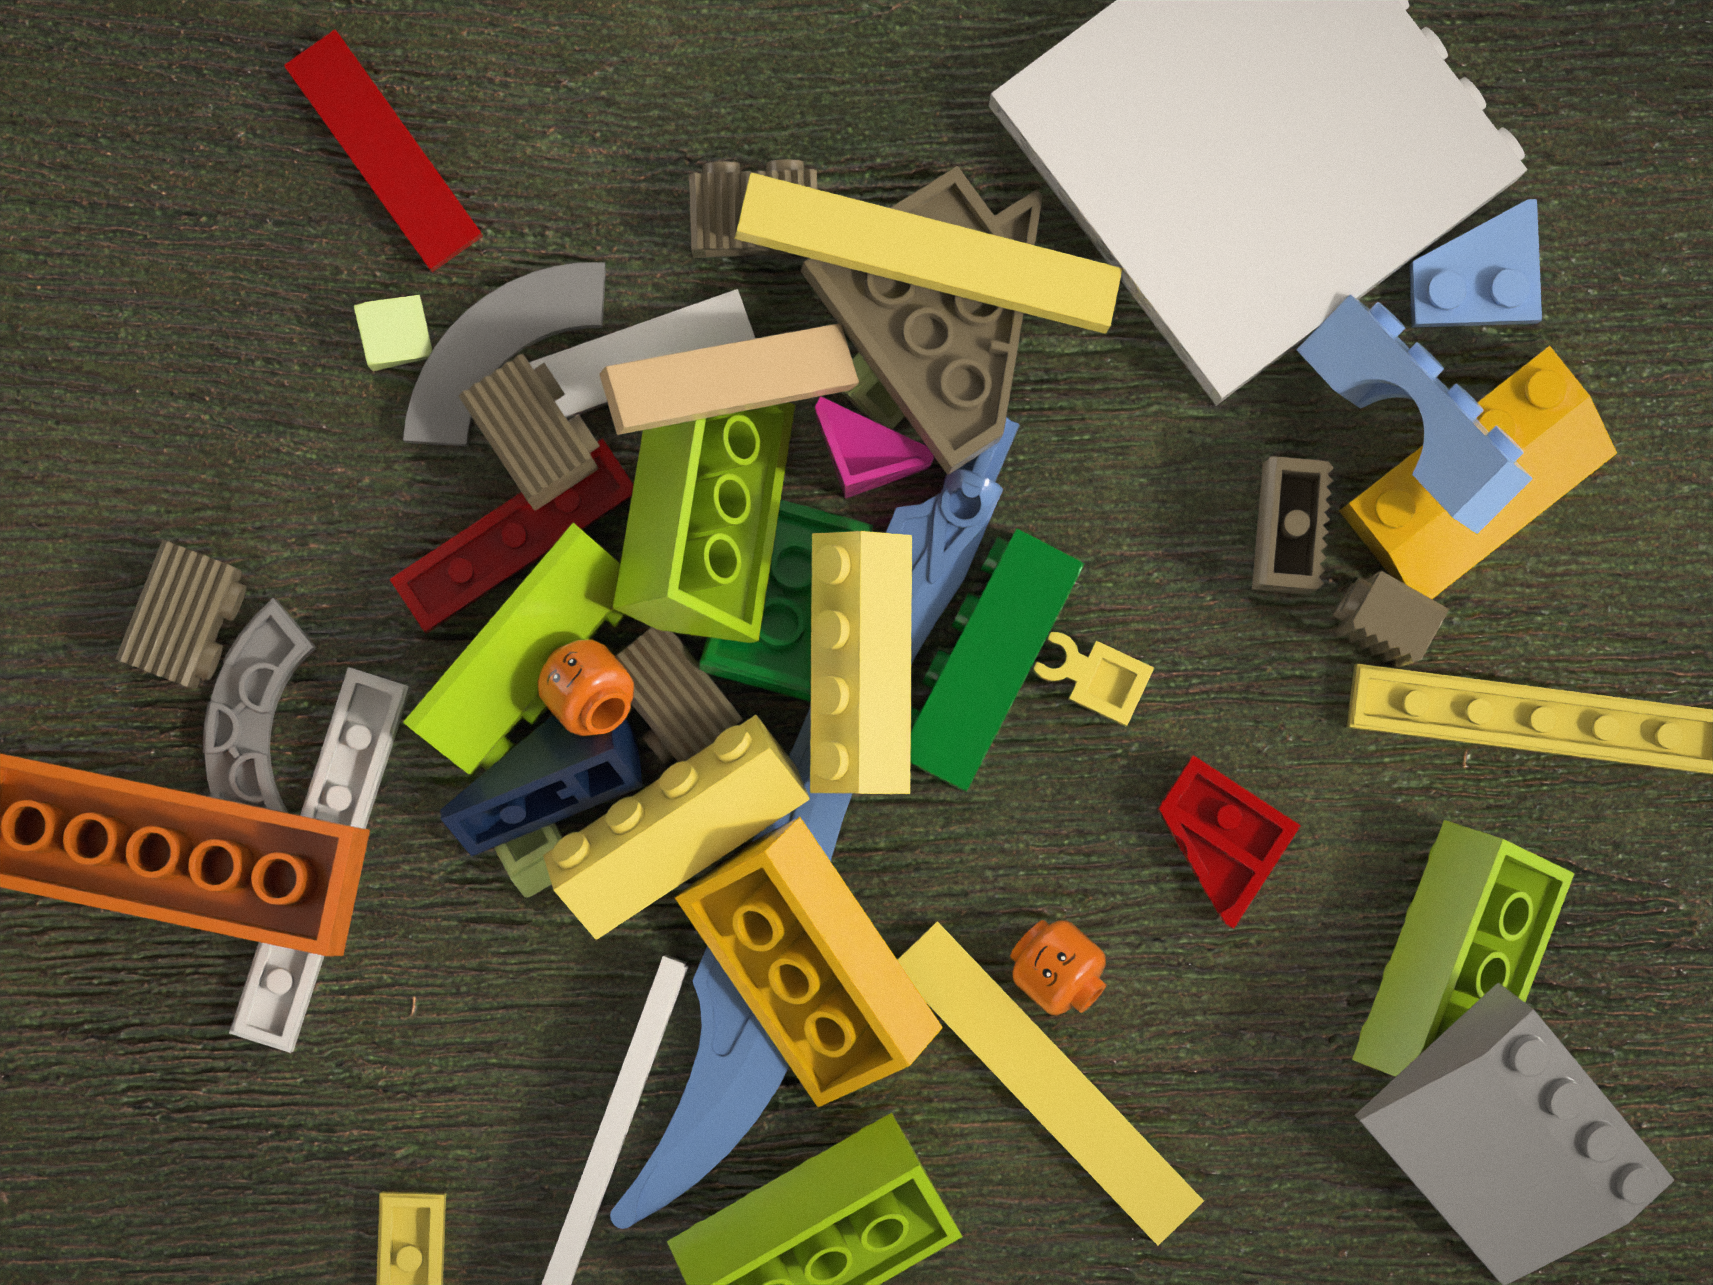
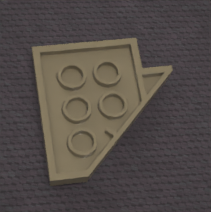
M956 166L892 206L891 209L1035 245L1043 196L1036 189L994 216L960 168ZM811 258L803 262L801 273L837 323H841L845 334L947 475L1001 440L1004 434L1021 332L1022 312Z

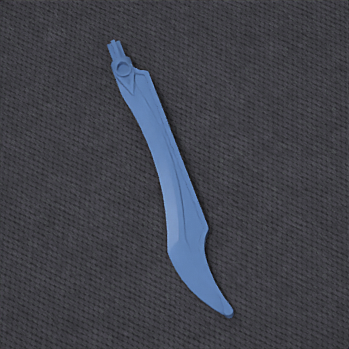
M1007 417L1004 434L997 444L951 474L947 475L946 473L943 489L940 494L920 505L897 507L886 533L912 535L911 664L933 626L963 583L1003 492V488L996 483V479L1020 426ZM810 707L789 755L798 769L810 800L755 835L753 841L801 817L831 861L841 824L853 793H810ZM708 946L692 980L700 1002L702 1023L699 1048L681 1101L660 1143L639 1176L611 1211V1221L620 1229L628 1228L668 1205L698 1183L724 1159L757 1121L780 1086L789 1068L788 1063Z

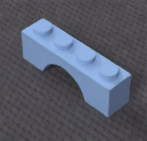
M1350 294L1301 344L1297 351L1334 391L1360 409L1387 398H1408L1416 402L1423 419L1424 442L1420 458L1412 475L1452 518L1478 534L1533 479L1517 462L1524 454V451L1497 425L1490 432L1487 431L1476 419L1484 409L1457 383L1450 390L1446 388L1437 378L1444 370V367L1418 342L1410 349L1398 337L1405 327L1387 308L1377 302L1369 309Z

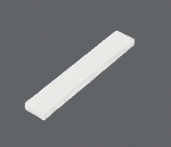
M348 667L305 798L301 816L366 829L411 690L410 686ZM259 942L229 1034L289 1053L293 1052L324 956Z
M668 955L662 957L542 1285L572 1284L689 967L686 966L687 962Z

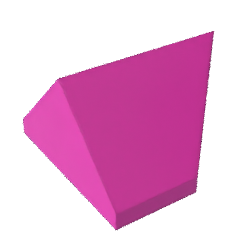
M819 397L815 406V417L845 499L930 468L935 457L927 446L828 399Z

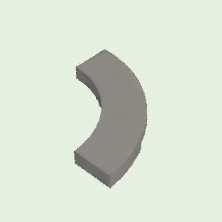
M605 262L573 263L531 272L504 284L470 307L443 335L423 366L410 399L403 441L414 444L469 447L473 418L459 398L461 392L470 389L473 384L480 382L485 376H489L494 370L501 368L523 348L530 347L538 341L571 330L602 328L606 278Z
M272 598L254 615L240 632L223 660L224 665L216 680L211 700L207 704L203 730V753H205L210 797L288 813L275 784L271 766L270 740L272 723L278 701L286 684L296 669L316 647L275 598Z

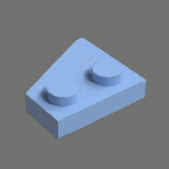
M1529 199L1414 260L1409 265L1412 328L1538 324L1542 321L1537 199Z

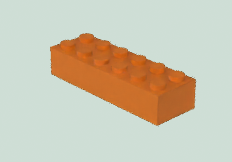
M0 753V887L323 956L344 955L370 830Z

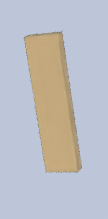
M841 323L606 366L599 373L617 435L850 391L859 384Z

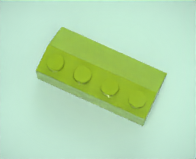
M787 402L643 430L613 609L661 631L746 643L759 641L794 417V404Z
M572 523L403 723L467 774L476 776L482 768L487 771L514 748L515 744L508 737L523 719L533 725L548 709L538 694V678L543 665L551 653L557 648L576 640L592 639L606 622H609L613 627H617L627 616L613 609L620 563L576 524Z
M1444 820L1438 837L1430 849L1428 863L1415 897L1407 909L1405 923L1391 959L1384 969L1382 982L1370 1014L1362 1026L1359 1042L1352 1060L1396 1077L1498 982L1523 1002H1526L1574 873L1505 839Z
M890 1113L876 1122L861 1128L857 1133L822 1153L807 1159L801 1165L761 1188L751 1191L745 1197L705 1220L695 1223L689 1229L668 1240L667 1243L687 1285H880L963 1236L893 1114Z

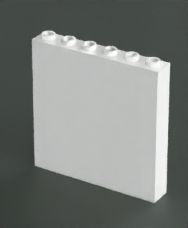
M1116 0L991 93L990 109L1107 263L1123 268L1120 278L1122 283L1216 406L1308 338L1350 294L1357 300L1516 182L1528 170L1521 162L1525 154L1516 138L1507 129L1501 127L1497 130L1482 111L1486 108V103L1479 90L1466 77L1459 80L1444 61L1448 54L1440 39L1427 27L1420 30L1406 12V9L1409 8L1408 0Z

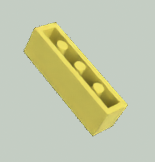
M866 531L812 533L810 793L910 794L912 535Z
M754 715L741 725L732 726L723 731L715 739L714 743L688 760L677 762L670 766L658 780L637 794L617 801L605 815L581 831L564 836L543 857L553 890L597 940L810 800L794 762L758 716Z

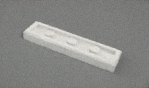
M736 289L529 363L533 369L543 363L546 364L565 393L563 397L555 402L565 418L569 419L578 414L580 415L608 405L599 375L606 366L756 338L739 291Z

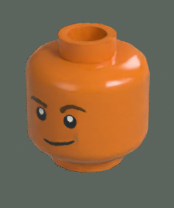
M592 639L576 640L557 648L548 657L538 678V694L567 731L579 736L597 735L614 730L625 720L634 697V682L627 670L605 645Z
M1041 920L1020 939L1010 954V958L1015 962L1012 970L1014 983L1050 1015L1063 1014L1072 1007L1083 1013L1099 998L1106 988V984L1099 978L1106 965L1104 952L1067 920H1060L1051 924Z

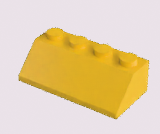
M1551 346L1536 355L1477 402L1484 411L1476 419L1488 432L1497 425L1520 446L1524 454L1517 462L1533 478L1478 534L1452 518L1412 475L1420 458L1423 445L1339 510L1390 576L1433 599L1617 454L1590 395Z
M801 817L754 840L675 897L817 1107L909 1067L943 1028Z

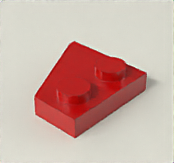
M1194 755L1190 757L1157 808L1223 924L1231 929L1236 927L1301 827V825Z

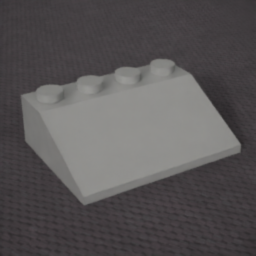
M1499 982L1354 1115L1502 1285H1507L1627 1225L1674 1181L1673 1177L1535 1010Z

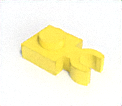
M1050 632L1046 641L1062 648L1065 653V662L1056 669L1036 662L1033 672L1041 679L1050 682H1058L1065 678L1075 682L1068 700L1126 727L1154 667L1098 641H1095L1089 656H1084L1078 652L1075 642L1069 636L1059 632Z

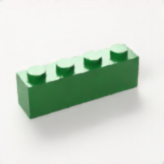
M1016 528L1010 542L999 536L997 537L981 568V571L991 575L983 594L978 598L968 593L951 627L961 631L962 634L951 655L940 649L938 650L926 673L922 684L933 690L922 711L911 707L910 765L963 793L967 792L1085 563Z

